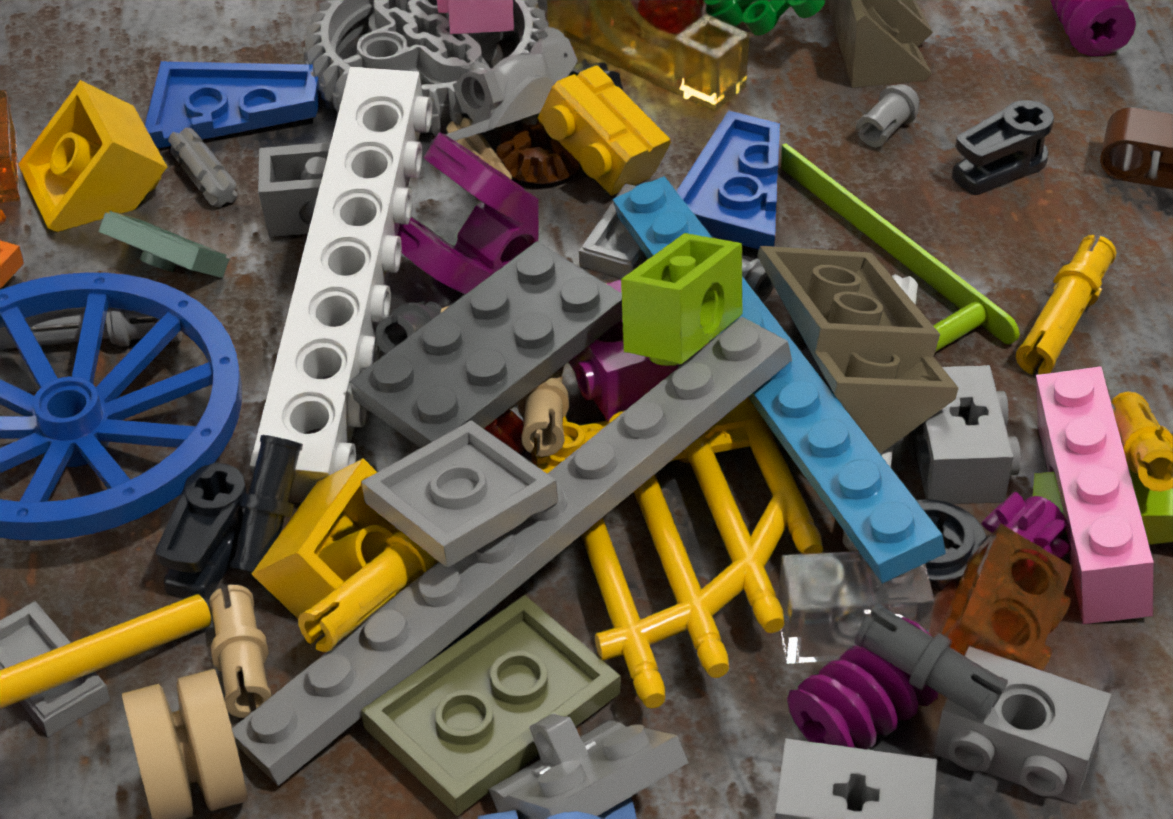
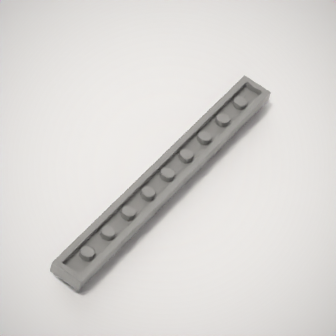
M744 317L739 318L547 473L556 480L558 503L541 513L538 512L531 515L521 525L448 568L442 563L437 562L338 642L332 650L323 654L234 726L232 731L238 748L279 786L362 717L361 709L423 667L791 362L792 357L788 341Z

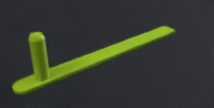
M787 143L781 146L782 170L960 308V310L933 325L940 333L935 352L980 325L1005 344H1012L1019 339V328L1009 314Z

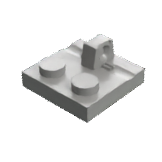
M472 420L361 481L365 503L447 568L521 525L531 515L538 512L541 513L559 502L557 483L554 478Z
M554 713L529 727L541 759L488 790L498 813L516 810L518 819H546L559 813L576 811L598 816L686 765L688 760L677 735L647 729L643 725L626 727L620 722L610 720L580 737L570 717H563Z

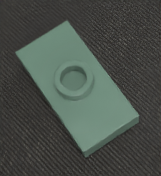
M112 211L110 213L105 212L98 231L142 249L141 261L170 272H174L176 264L192 271L223 278L230 260L226 258V254L141 219Z

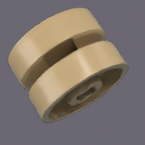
M215 669L177 679L178 711L172 712L163 688L159 684L121 693L152 819H187L192 817L193 804L190 785L198 783L210 811L248 801L240 759Z

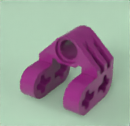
M439 132L423 158L482 202L474 207L457 234L455 245L446 242L412 216L407 225H399L397 236L401 238V253L436 280L467 294L536 241L539 242V199L525 191L523 187L510 180L509 177L493 168L476 154Z

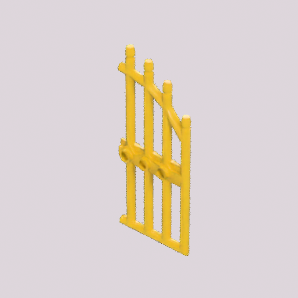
M748 397L671 460H679L691 464L732 561L731 565L702 589L700 587L655 474L637 488L634 493L677 605L640 619L603 517L581 535L614 627L613 629L595 634L598 656L603 661L624 656L631 678L634 680L633 684L637 695L647 708H657L665 702V686L661 674L658 672V666L650 645L688 630L694 648L697 650L701 666L712 678H720L726 675L729 671L728 654L724 644L721 642L720 634L712 616L744 590L750 605L753 607L756 620L761 627L768 633L780 631L785 624L784 613L764 567L786 527L792 534L796 548L805 558H817L823 551L821 535L814 525V520L769 426ZM624 411L614 414L609 421L606 419V421L580 426L568 422L565 416L563 418L565 441L562 448L550 456H537V438L534 437V448L531 451L532 463L545 473H549ZM750 446L773 497L751 536L714 453Z

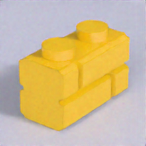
M598 65L581 71L577 76L573 74L558 80L552 86L538 116L539 122L544 126L548 135L554 140H558L581 164L584 172L589 177L594 178L611 196L619 193L625 184L636 185L651 178L671 144V139L619 86L613 83V80Z

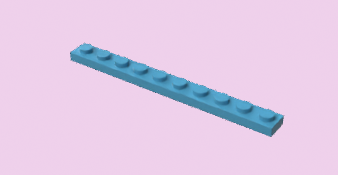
M665 176L652 182L642 183L633 190L612 199L617 217L648 259L684 233L712 238ZM742 277L743 314L739 318L744 317L787 340L792 357L791 362L748 396V398L875 575L883 584L946 554L942 533Z

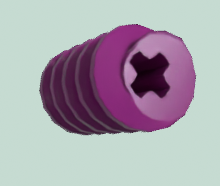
M1050 0L1059 21L1063 25L1064 31L1069 36L1071 44L1080 53L1089 56H1105L1114 53L1124 47L1134 34L1136 20L1127 0Z
M900 617L905 621L909 622L910 624L914 625L915 627L919 628L920 630L929 634L918 623L905 617ZM852 646L840 656L839 660H832L819 671L818 675H811L798 685L797 690H789L787 703L795 725L807 741L868 750L876 744V735L887 736L897 728V720L908 721L918 713V705L928 706L938 699V692L928 686L923 691H920L909 684L911 676L864 647Z

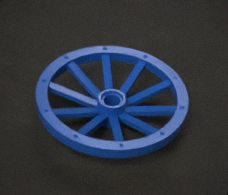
M115 273L61 274L19 283L0 290V328L6 327L39 387L34 396L0 379V405L22 415L0 416V439H20L0 448V473L46 452L21 500L10 501L0 499V538L38 541L67 539L121 526L151 513L181 495L187 478L202 466L214 464L222 454L234 433L242 405V382L237 354L229 334L214 314L200 302L166 284L146 278ZM86 307L72 377L57 378L25 318L51 311ZM108 308L139 312L159 319L155 326L95 387L93 382ZM180 331L196 343L209 361L117 398ZM213 384L206 410L197 426L123 421L126 418ZM109 442L177 448L159 464L131 480L106 451ZM88 464L108 488L105 491L83 497L48 501L65 467H78Z

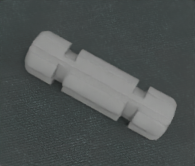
M186 127L180 133L172 132L168 138L169 143L172 145L170 153L177 162L182 164L183 170L197 188L203 192L207 201L212 206L219 208L226 202L233 203L238 196V193L234 190L236 182L224 170L225 168L207 145L202 142L203 140L193 129Z

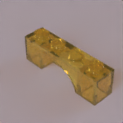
M547 0V22L549 27H553L563 33L569 39L573 48L695 102L699 106L716 112L746 87L750 35L748 32L705 14L679 35H673L660 31L650 25L636 11L630 0Z

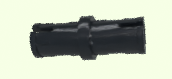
M261 435V445L249 493H241L238 505L245 508L234 558L231 560L230 567L253 572L280 535L284 518H292L294 504L288 503L299 453L303 448L302 443L269 435Z

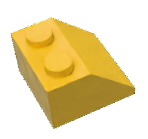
M82 80L78 82L18 164L47 228L55 232L101 220L105 212L110 213L112 211L122 214L135 210L147 193L156 188L163 172L167 169V165L135 107Z
M364 458L317 481L252 572V575L297 619L301 613L312 608L381 554L387 546V539L400 531L365 503L361 481L377 472Z

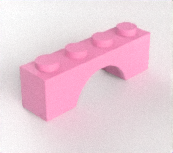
M1102 367L1036 375L1038 430L1048 472L1055 473L1063 513L1067 524L1068 545L1071 547L1069 551L1071 575L1082 623L1091 624L1153 616L1154 562Z

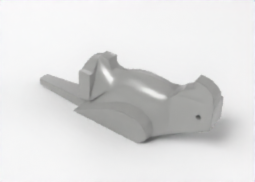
M547 27L536 31L539 40L533 45L529 54L509 56L497 63L492 69L482 62L469 64V72L461 75L457 82L453 84L462 113L469 115L473 120L472 124L445 135L457 141L540 113L552 86L558 80L568 77L578 62L569 39L559 30Z

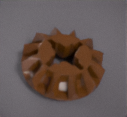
M539 119L534 125L517 123L514 131H507L501 134L500 145L496 147L497 156L512 175V178L527 183L545 184L561 181L572 176L581 168V164L558 140H554L548 135Z

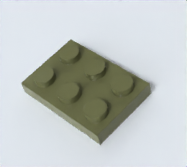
M524 595L361 709L363 728L458 816L489 793V788L507 779L539 755L529 728L530 725L555 713L559 716L570 717L575 727L620 694L621 675Z

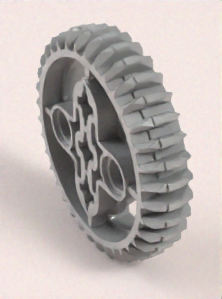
M326 0L320 3V10L311 14V24L306 26L307 35L305 36V48H303L305 64H313L311 75L313 77L318 76L319 99L324 100L326 109L336 110L337 114L350 67L419 72L422 94L425 97H431L432 119L429 132H420V134L432 133L436 138L439 132H447L446 127L451 121L460 124L464 117L471 119L467 113H462L453 84L457 82L461 75L469 72V64L482 62L489 67L487 63L497 55V43L508 37L518 45L510 56L529 54L533 45L539 40L536 31L549 27V24L545 19V11L539 9L537 0H513L514 31L450 34L449 13H438L437 0ZM369 30V33L358 40L357 54L342 60L339 57L342 50L357 36Z

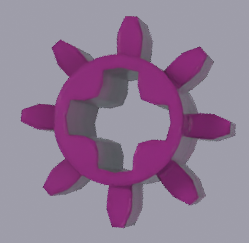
M1013 492L982 521V526L992 533L985 543L986 552L990 560L1001 571L1012 576H1022L1029 572L1035 580H1039L1050 568L1053 569L1071 550V547L1064 540L1060 539L1067 528L1063 513L1050 500L1040 496H1031L1024 501L1017 492Z

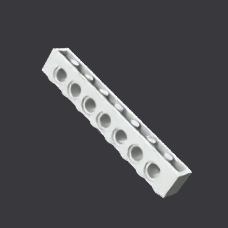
M350 67L250 462L253 474L261 445V435L284 438L303 444L302 451L299 453L288 502L302 503L317 481L356 462V447L354 443H351L354 427L362 428L364 426L368 409L354 400L349 381L379 359L380 348L377 345L375 333L378 322L388 317L390 312L391 292L390 287L386 284L389 272L397 273L400 267L402 245L401 238L397 234L399 225H407L411 217L412 192L408 188L410 177L418 178L420 175L422 145L418 140L420 132H429L431 126L432 100L431 97H425L422 94L419 72ZM326 376H332V377L327 378V379H321V378L326 377ZM313 429H321L316 433L305 434L306 432Z

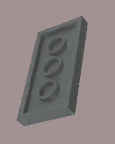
M536 241L350 380L349 384L353 398L420 448L471 420L484 429L623 319L622 293Z

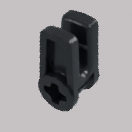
M1032 100L1016 101L1009 104L1002 111L959 134L956 137L955 146L965 159L959 161L953 167V180L969 193L980 195L1023 176L1040 172L1045 168L1048 160V149L1044 143L1045 136L1051 132L1053 127L1054 115L1051 109L1040 102Z
M214 463L202 466L187 478L183 492L156 548L158 562L169 568L164 578L165 591L169 595L186 599L198 594L207 601L230 567L231 560L234 558L245 508L238 505L241 493H247L243 474L237 468L228 464Z

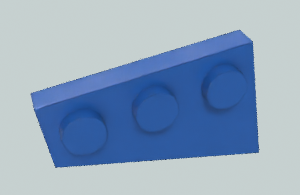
M161 61L145 127L156 147L162 148L172 146L168 141L172 132L180 133L185 127L193 129L201 139H207L316 117L320 98L318 76L313 77L311 75L313 64Z
M728 110L677 189V193L711 237L742 243L744 246L758 250L760 246L774 247L780 123Z

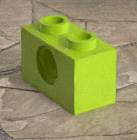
M684 233L621 279L624 352L649 357L650 361L658 365L671 366L683 364L743 314L742 243Z

